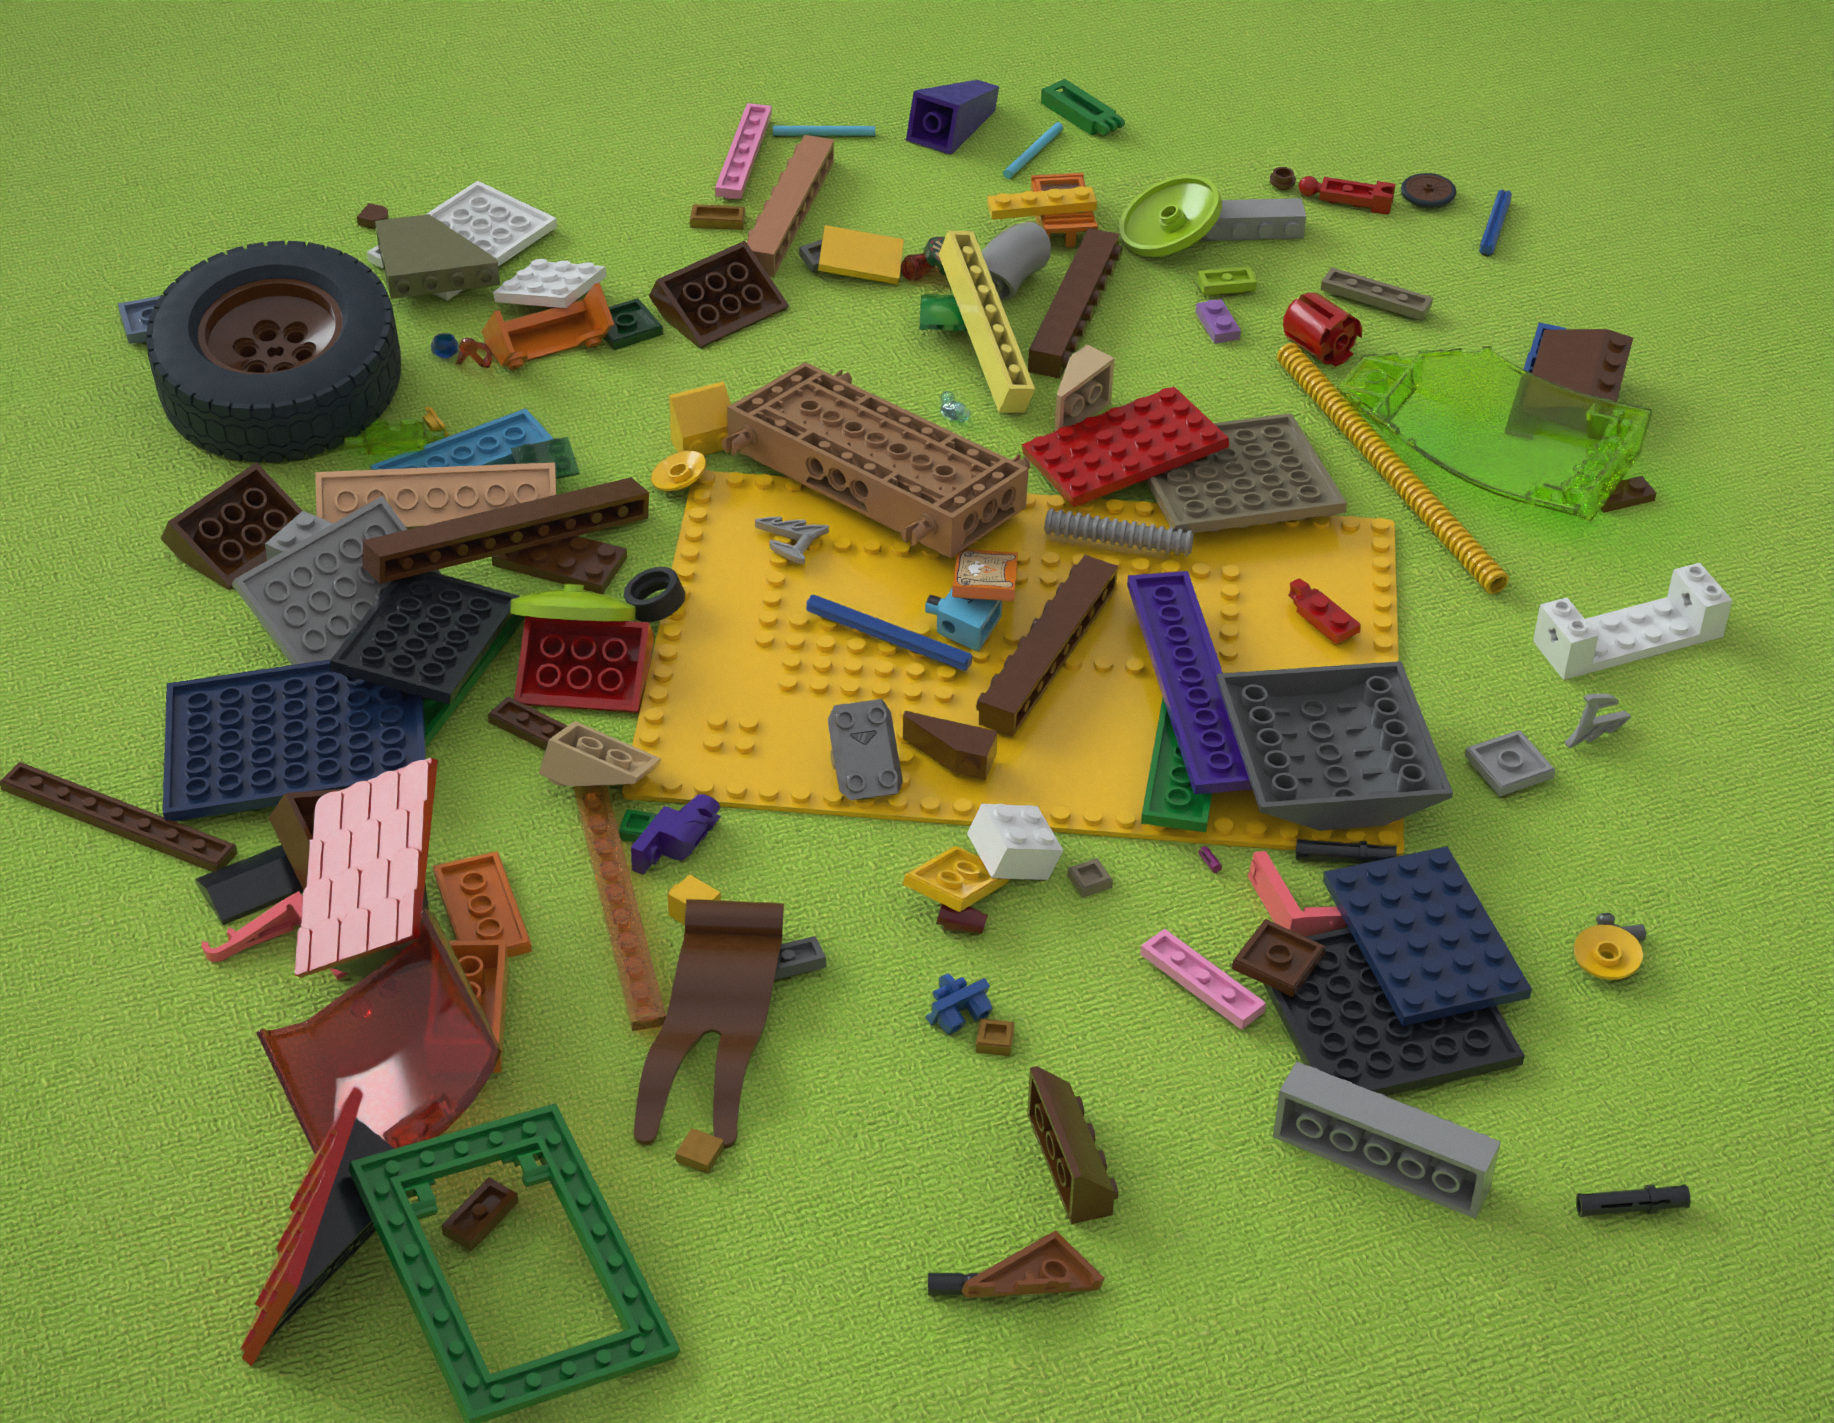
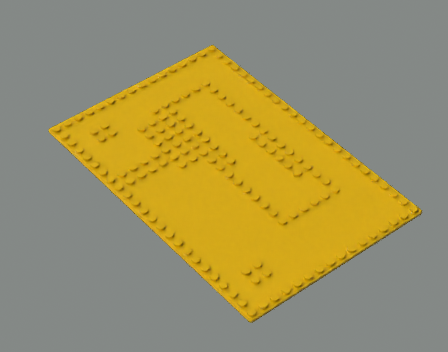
M705 470L702 476L690 485L672 570L676 572L686 592L685 601L675 613L660 620L632 743L633 747L661 758V761L657 767L635 784H623L622 796L628 800L688 804L696 795L705 794L719 802L720 807L971 826L981 804L1038 806L1052 832L1294 851H1296L1297 838L1341 843L1367 841V844L1397 846L1396 857L1403 856V818L1385 826L1319 831L1260 812L1253 790L1212 793L1206 832L1141 824L1163 695L1127 586L1128 575L1188 571L1223 673L1398 662L1395 523L1393 520L1384 518L1333 515L1330 517L1318 516L1304 520L1281 521L1275 524L1251 525L1246 528L1221 529L1217 532L1193 533L1191 554L1185 557L1184 553L1175 555L1173 551L1170 554H1166L1165 550L1156 552L1154 548L1148 551L1147 547L1138 549V546L1134 545L1133 548H1129L1128 544L1119 546V543L1115 542V545H1111L1110 541H1106L1104 544L1098 539L1096 542H1092L1091 538L1085 541L1082 540V537L1074 539L1073 535H1070L1069 538L1064 537V534L1055 536L1054 532L1048 535L1044 530L1047 511L1050 508L1055 509V512L1063 510L1066 514L1068 511H1072L1073 515L1082 513V516L1085 517L1086 514H1090L1091 518H1095L1097 515L1103 520L1105 517H1109L1110 521L1116 518L1119 519V522L1127 520L1129 524L1135 521L1137 525L1146 523L1148 527L1151 524L1156 525V528L1165 526V529L1169 530L1170 525L1158 503L1094 499L1073 507L1060 495L1027 493V503L1024 510L965 548L971 550L1018 552L1014 600L1002 601V617L978 652L940 635L937 632V616L925 612V604L930 595L945 599L953 587L957 554L949 558L918 542L911 546L912 540L905 543L901 533L790 477ZM779 516L782 517V521L804 519L806 520V525H828L829 533L819 536L812 541L803 553L805 564H799L777 554L769 547L770 540L793 546L798 541L756 528L755 519ZM1084 555L1118 565L1116 590L1015 735L1012 737L998 732L997 754L986 780L956 774L903 739V714L905 711L990 729L979 725V711L976 710V704L980 694L987 692L993 676L1002 671L1006 658L1015 653L1019 640L1022 636L1026 637L1030 632L1032 622L1035 618H1040L1047 601L1053 600L1061 582L1065 583L1068 579L1072 566L1074 564L1078 565ZM1300 578L1310 585L1311 590L1316 588L1319 592L1321 591L1361 624L1360 633L1338 644L1333 643L1296 612L1297 607L1288 596L1290 582ZM811 595L823 597L971 653L973 656L972 664L968 670H960L810 613L806 610V602ZM882 699L891 711L903 783L899 792L895 795L852 801L839 791L836 769H833L831 762L832 745L828 717L835 705Z

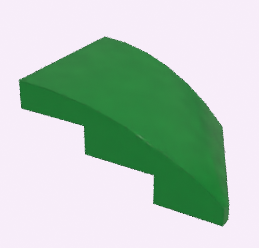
M921 294L919 330L967 331L954 295Z

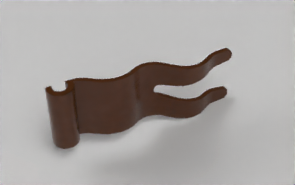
M686 899L685 933L668 1011L661 1031L649 1049L640 1080L634 1124V1139L639 1144L648 1145L656 1140L676 1074L687 1054L705 1034L710 1032L721 1035L714 1079V1136L724 1140V1148L731 1147L736 1142L739 1105L746 1069L761 1039L769 1011L782 946L784 903Z

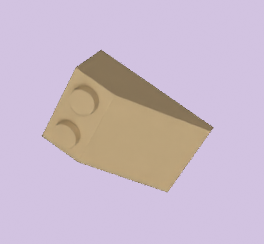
M1088 344L1072 354L1057 392L1054 432L1061 427L1071 426L1083 421L1085 418L1094 417L1111 404L1114 358Z
M574 721L549 739L539 774L547 777L553 784L568 787L635 784L660 764L661 758Z

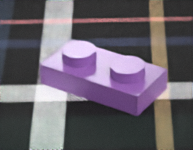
M1222 299L1196 303L1195 313L1214 344L1240 340L1241 330Z

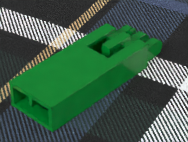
M1066 79L1041 90V104L1091 136L1097 132L1106 135L1117 130V128L1125 126L1124 119L1117 115L1115 110ZM1063 88V91H1062V92L1056 91V90H1059V89Z

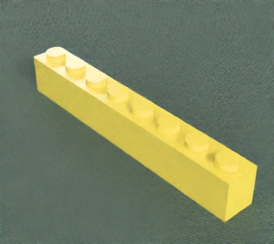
M948 230L938 255L998 412L1025 413L1035 387L973 231Z

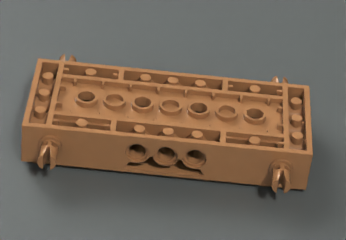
M804 362L727 407L728 437L722 441V446L726 453L732 450L733 456L740 452L848 506L874 521L901 533L905 543L912 540L911 546L918 542L942 555L952 558L1026 508L1028 470L1030 469V462L1027 457L1020 459V454L1010 460L853 385L850 374L847 372L842 375L843 370L832 375Z

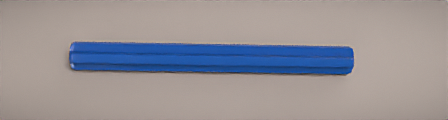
M811 595L806 602V610L810 613L960 670L966 671L972 664L973 656L971 653L823 597Z

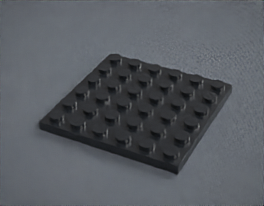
M1349 928L1306 937L1326 946L1325 955L1293 997L1264 984L1305 1065L1317 1068L1322 1072L1350 1081L1355 1085L1385 1096L1523 1065L1525 1055L1497 1006L1402 1026Z

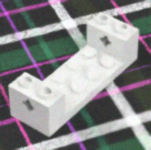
M1701 563L1673 570L1666 598L1584 619L1568 598L1540 604L1533 642L1561 678L1566 680L1721 638L1724 636L1733 600Z

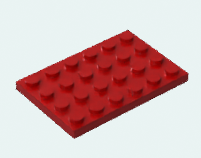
M1173 386L1164 388L1147 397L1138 398L1126 405L1111 408L1109 411L1097 416L1085 418L1083 421L1071 426L1061 427L1050 434L1035 437L1021 445L1024 456L1029 459L1073 507H1076L1229 447V438Z

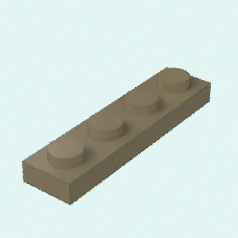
M1331 267L1321 282L1322 291L1329 292L1335 296L1356 300L1358 303L1379 307L1385 311L1399 313L1411 319L1423 320L1432 307L1433 297Z

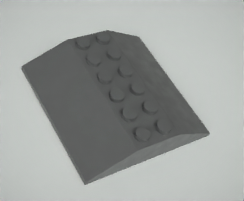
M1401 661L1220 673L1216 675V680L1260 812L1323 831L1385 826L1452 798L1453 791Z

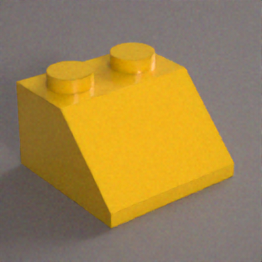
M723 381L669 395L671 442L678 452L697 451L703 455H708L724 450L722 441L728 437L727 407L731 403Z

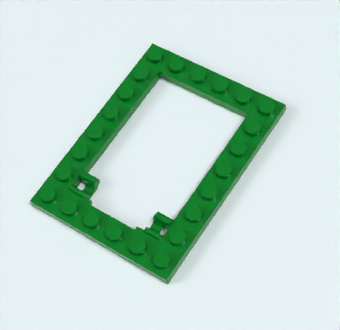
M556 1103L350 1161L348 1170L465 1423H482L678 1357L680 1348ZM501 1160L503 1165L513 1162L515 1167L521 1166L523 1173L522 1182L526 1187L547 1181L551 1182L624 1331L490 1374L418 1219L435 1215L438 1212L436 1198L430 1187L435 1185V1179ZM540 1160L542 1165L537 1166L535 1161ZM417 1196L419 1201L410 1204L408 1198Z

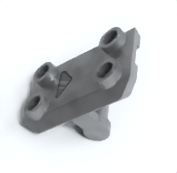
M882 699L835 705L828 717V727L832 745L831 762L833 769H836L839 791L852 801L897 794L903 779L890 709Z

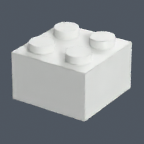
M981 804L967 832L968 837L992 878L1048 880L1063 852L1061 845L1038 806Z

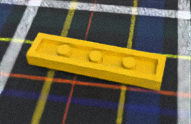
M1079 186L1072 189H1050L1049 191L1038 192L1025 191L1015 194L1000 193L987 196V206L991 219L996 220L1096 211L1097 200L1092 187Z

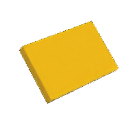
M824 225L818 271L898 285L904 239Z
M954 846L905 874L903 885L961 912L1007 884L1009 879L992 878L979 856Z

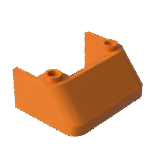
M599 282L592 286L583 300L574 302L567 308L556 307L505 322L500 310L494 311L481 332L485 343L502 367L507 366L509 370H513L523 366L525 361L586 345V348L595 347L602 343L601 339L614 326V322Z

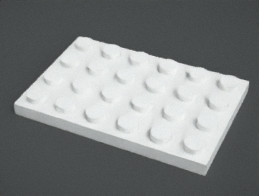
M476 181L427 213L498 260V266L557 227V218L479 181ZM377 245L367 252L368 261L383 268ZM463 290L434 294L448 301Z

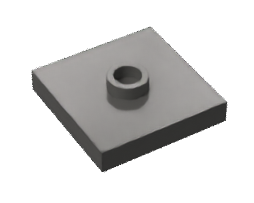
M1520 730L1467 747L1465 751V757L1499 797L1554 778L1555 769Z

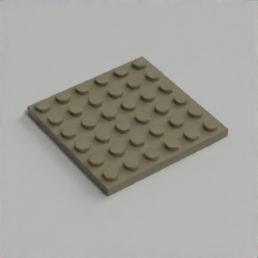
M1292 413L1214 423L1228 436V448L1146 479L1170 527H1173L1174 531L1183 529L1185 533L1188 530H1192L1193 533L1217 532L1221 529L1246 528L1251 525L1275 524L1281 521L1304 520L1318 516L1330 517L1335 514L1346 513L1347 502Z

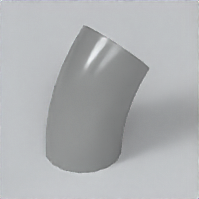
M1027 221L1013 225L998 234L981 251L1000 300H1010L1013 298L1023 281L1032 273L1040 271L1045 267L1050 258L1051 245L1049 237L1045 230L1037 223Z

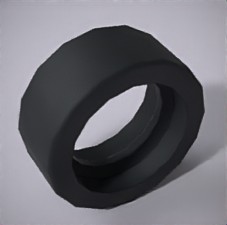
M654 567L637 574L629 581L624 590L626 602L636 606L635 619L641 622H655L671 616L681 607L685 601L686 594L676 572L668 567ZM665 589L661 594L644 600L650 594Z

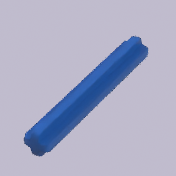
M1503 189L1498 191L1480 243L1479 251L1481 254L1486 253L1489 256L1494 252L1511 202L1512 193L1509 190L1506 192Z

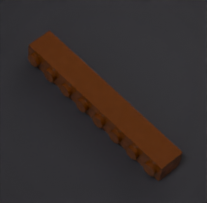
M1088 228L1029 348L1028 372L1061 378L1069 358L1072 356V352L1075 353L1078 350L1080 337L1085 335L1087 321L1091 322L1093 318L1094 306H1099L1101 291H1106L1109 276L1114 274L1116 261L1121 259L1123 246L1119 245L1120 234Z
M1084 555L1078 565L1074 564L1072 566L1068 579L1065 583L1061 582L1059 584L1055 597L1052 601H1047L1040 618L1034 619L1027 636L1021 637L1015 653L1006 658L1002 671L993 676L987 692L980 694L976 704V710L979 711V725L1012 737L1015 735L1116 590L1118 565Z

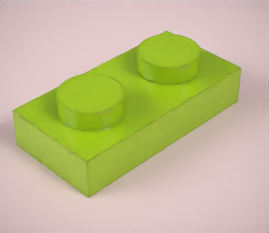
M1250 266L1198 271L1197 281L1203 295L1215 296L1225 293L1256 291L1257 281Z

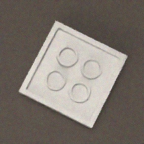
M536 259L528 267L518 271L516 276L505 281L501 287L493 292L494 299L498 303L567 308L588 292L594 284L607 277L605 266H594L591 262L571 264L570 261L555 263L547 262L546 259Z

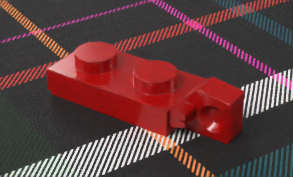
M1300 578L1290 582L1288 596L1297 607L1296 612L1333 643L1338 644L1360 633L1361 624L1321 591L1319 592L1316 588L1311 590L1310 585Z

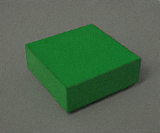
M626 809L618 830V840L635 842L657 814Z

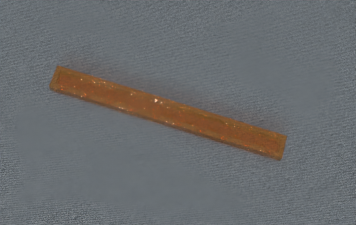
M607 785L573 786V793L632 1031L663 1026L666 1015Z

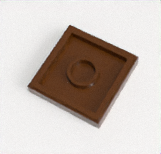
M1265 919L1233 960L1232 969L1293 997L1325 955L1326 946Z

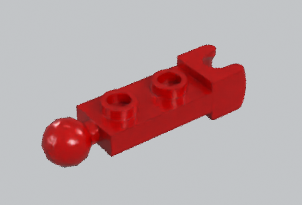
M1305 176L1298 184L1302 195L1313 196L1316 193H1320L1319 200H1325L1330 203L1350 204L1355 207H1369L1371 212L1390 214L1395 193L1394 183L1377 181L1376 185L1324 177L1323 183H1319L1315 177Z

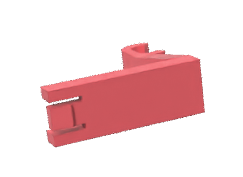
M1267 852L1253 853L1252 858L1254 860L1251 861L1250 872L1247 877L1274 923L1304 937L1347 927L1337 907H1304V911L1300 910Z
M297 892L285 898L238 931L228 928L227 935L229 941L217 948H210L208 942L202 941L205 957L209 961L220 962L246 948L293 931L296 925L301 928L303 896L300 892ZM329 968L337 980L349 974Z

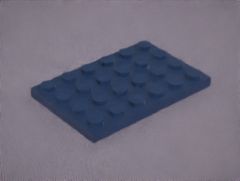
M1448 846L1324 872L1323 882L1402 1026L1530 998L1531 986Z

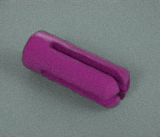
M1201 847L1203 851H1198L1200 857L1213 873L1219 872L1222 869L1221 863L1208 847Z

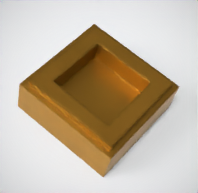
M980 1018L976 1053L1010 1056L1015 1022Z
M691 1128L675 1153L676 1162L709 1173L724 1149V1140Z

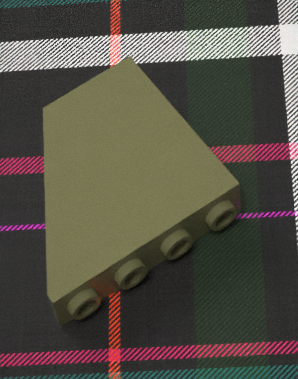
M430 214L375 221L377 243L390 299L500 285L498 260Z

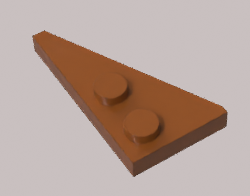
M1055 1230L967 1280L961 1292L967 1298L1091 1291L1100 1289L1105 1278Z

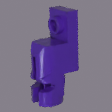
M699 794L680 811L664 806L631 846L632 871L644 875L652 864L655 865L659 861L661 855L679 861L687 858L701 840L706 838L707 832L712 830L721 816L716 814L720 810L719 802L713 797Z

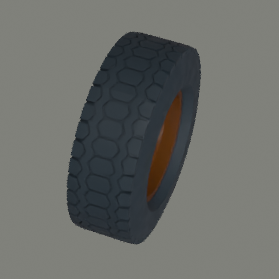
M268 241L267 246H264V242L248 244L247 249H244L243 246L226 250L227 255L221 252L209 257L208 263L205 260L190 268L191 272L185 271L175 279L176 283L172 282L166 288L163 295L159 297L154 305L147 324L146 343L149 362L161 405L171 424L183 437L203 450L206 448L207 452L222 456L224 454L225 458L238 461L244 458L245 462L262 463L264 458L266 463L283 462V457H286L287 461L303 459L306 453L308 457L324 453L325 447L328 451L343 445L344 439L348 442L361 434V430L365 431L376 422V418L378 419L387 409V405H390L395 391H397L401 376V352L389 295L381 280L368 266L347 253L343 254L340 250L328 246L325 249L324 245L310 242L306 246L305 242L288 241L287 245H285V241Z

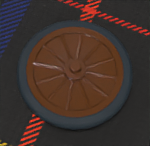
M1420 173L1412 175L1403 181L1401 193L1412 204L1433 208L1450 203L1456 196V187L1449 179L1441 175Z

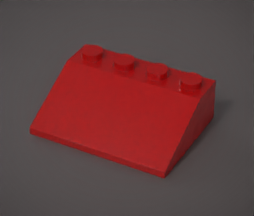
M525 616L514 700L527 706L639 713L651 665L654 634L649 622L583 621Z

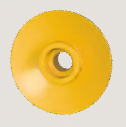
M697 451L675 453L662 460L654 468L651 474V482L656 489L661 491H675L686 488L702 476L707 466L706 459L703 454Z
M1591 926L1583 930L1577 936L1574 943L1573 951L1578 964L1586 972L1598 978L1607 980L1627 978L1634 974L1642 963L1643 951L1639 941L1631 933L1617 926Z

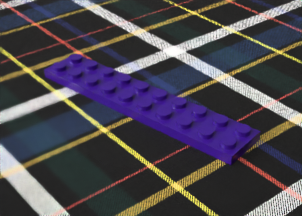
M1188 571L1128 575L1127 586L1194 795L1253 790L1216 680V675L1223 672Z

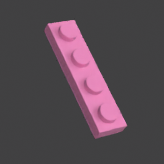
M1163 929L1141 945V956L1241 1030L1265 1013L1266 1002L1166 929Z

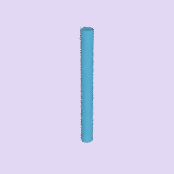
M1056 122L1003 171L1004 177L1011 179L1063 130V125Z
M773 126V136H875V126Z

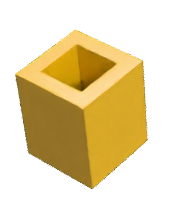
M689 874L680 883L675 884L668 893L669 916L685 925L686 899L721 900V892Z

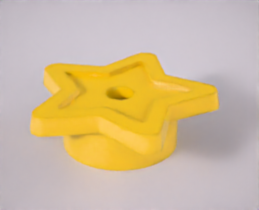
M428 406L425 407L427 414L422 418L429 430L435 436L442 432L445 437H448L449 434L445 429L446 426L437 416L434 409Z

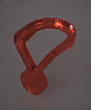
M463 338L459 344L460 351L455 364L461 365L467 356H471L480 367L489 368L493 353L487 344L476 342L472 338ZM478 348L486 351L487 354L484 359L476 353Z

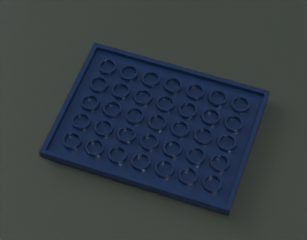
M331 659L167 683L163 782L164 820L183 821L277 806L285 793L345 789L356 782L376 778L384 772L404 768L414 761L426 760L424 697L407 694L397 689L378 686L368 681L330 671Z

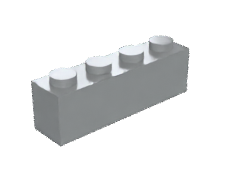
M1302 199L1222 200V210L1217 222L1199 241L1304 238L1306 213Z

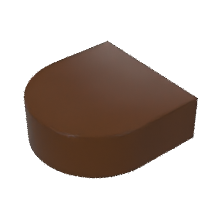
M368 203L357 216V223L360 226L376 228L375 221L389 219L388 210L383 206Z

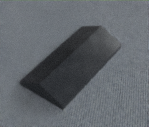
M282 844L195 879L196 885L222 925L279 903L297 892H300V894L304 892Z

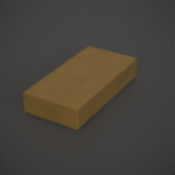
M694 204L691 210L690 227L743 230L745 207Z

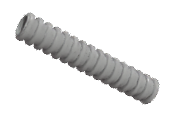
M1053 508L1047 511L1044 527L1048 535L1054 532L1055 536L1064 534L1066 538L1073 535L1074 539L1082 537V540L1085 541L1091 538L1092 542H1096L1098 539L1104 544L1106 541H1110L1111 545H1115V542L1119 543V546L1128 544L1129 548H1133L1134 545L1138 546V549L1147 547L1148 551L1154 548L1156 552L1165 550L1166 554H1170L1173 551L1175 555L1184 553L1185 557L1191 554L1194 538L1192 530H1188L1187 533L1183 532V529L1174 531L1173 527L1166 530L1165 526L1156 528V525L1151 524L1148 527L1146 523L1137 525L1135 521L1129 524L1127 520L1119 522V519L1116 518L1110 521L1109 517H1105L1103 520L1097 515L1095 518H1091L1090 514H1086V517L1082 516V513L1073 515L1072 511H1068L1066 514L1063 510L1055 512Z

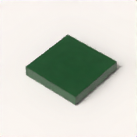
M639 298L608 307L614 326L603 339L613 351L663 335V326Z

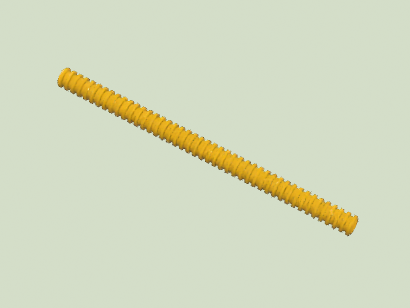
M1295 343L1284 345L1277 353V361L1317 403L1322 411L1326 413L1349 441L1354 444L1377 472L1382 475L1387 483L1396 490V493L1425 522V525L1430 528L1489 594H1496L1503 590L1509 580L1508 574L1468 533L1443 503L1433 495L1432 491L1423 484L1398 454L1390 448L1375 429L1357 412L1353 405L1312 363L1308 356Z

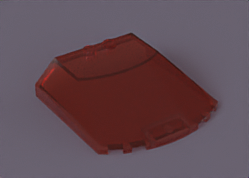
M427 909L419 912L423 920L419 938L310 1019L274 1030L261 1028L256 1032L314 1154H316L353 1086L364 1093L356 1117L396 1149L443 1134L473 1103L496 1066L502 1052L435 914Z

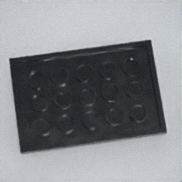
M435 572L422 573L391 581L331 658L330 671L346 677L368 681L378 686L397 689L407 694L429 698L436 702L451 704L513 614L510 613L511 600L520 596Z

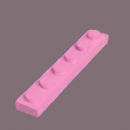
M746 104L717 181L715 196L727 199L742 198L772 116V106Z

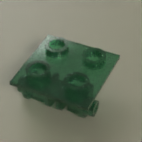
M568 437L554 438L549 441L524 444L511 448L515 464L555 462L556 479L580 475Z

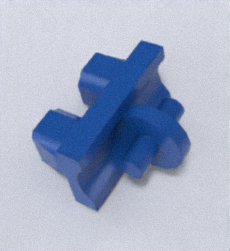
M950 974L939 977L940 988L933 991V996L937 1001L932 1003V1012L926 1015V1019L930 1025L938 1022L946 1034L951 1035L964 1027L966 1021L960 1011L966 1008L974 1021L988 1017L993 1009L986 995L990 988L989 983L983 978L967 986L966 980L963 977L957 980Z

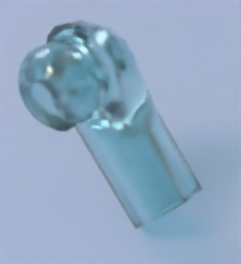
M945 391L941 394V413L946 419H958L960 422H965L969 419L970 410L963 403L956 402L952 392Z

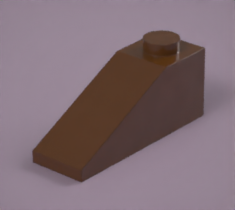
M909 711L904 712L903 739L956 774L986 780L997 754L998 731Z

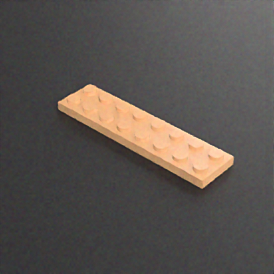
M555 462L315 472L316 515L331 523L339 521L381 496L384 497L405 527L413 529L557 495Z

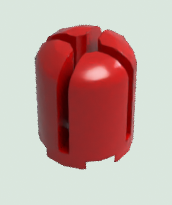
M1307 292L1302 294L1299 299H1295L1288 306L1283 316V331L1286 338L1324 364H1332L1336 367L1345 363L1354 354L1350 350L1354 346L1357 336L1362 338L1363 327L1360 320L1318 293Z

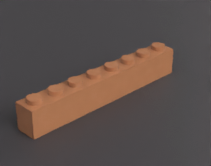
M804 135L800 144H796L793 157L788 159L785 172H781L778 185L773 186L771 198L765 201L762 214L757 216L754 229H750L748 233L747 244L769 276H775L834 163V139Z

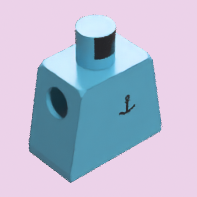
M951 588L945 599L930 595L925 604V612L937 616V632L940 635L979 652L1002 617V601L954 598Z

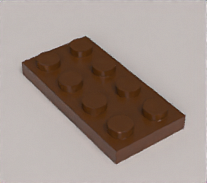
M574 536L492 556V566L564 585H584V590L603 594L627 559V549Z

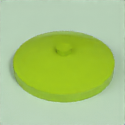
M1179 175L1157 182L1137 195L1124 210L1119 223L1121 238L1131 252L1140 256L1159 257L1181 251L1200 240L1215 225L1222 210L1221 195L1216 185L1210 179L1199 175Z
M565 584V590L544 591L512 599L510 613L515 615L583 621L635 620L636 606L611 596L584 591V585Z

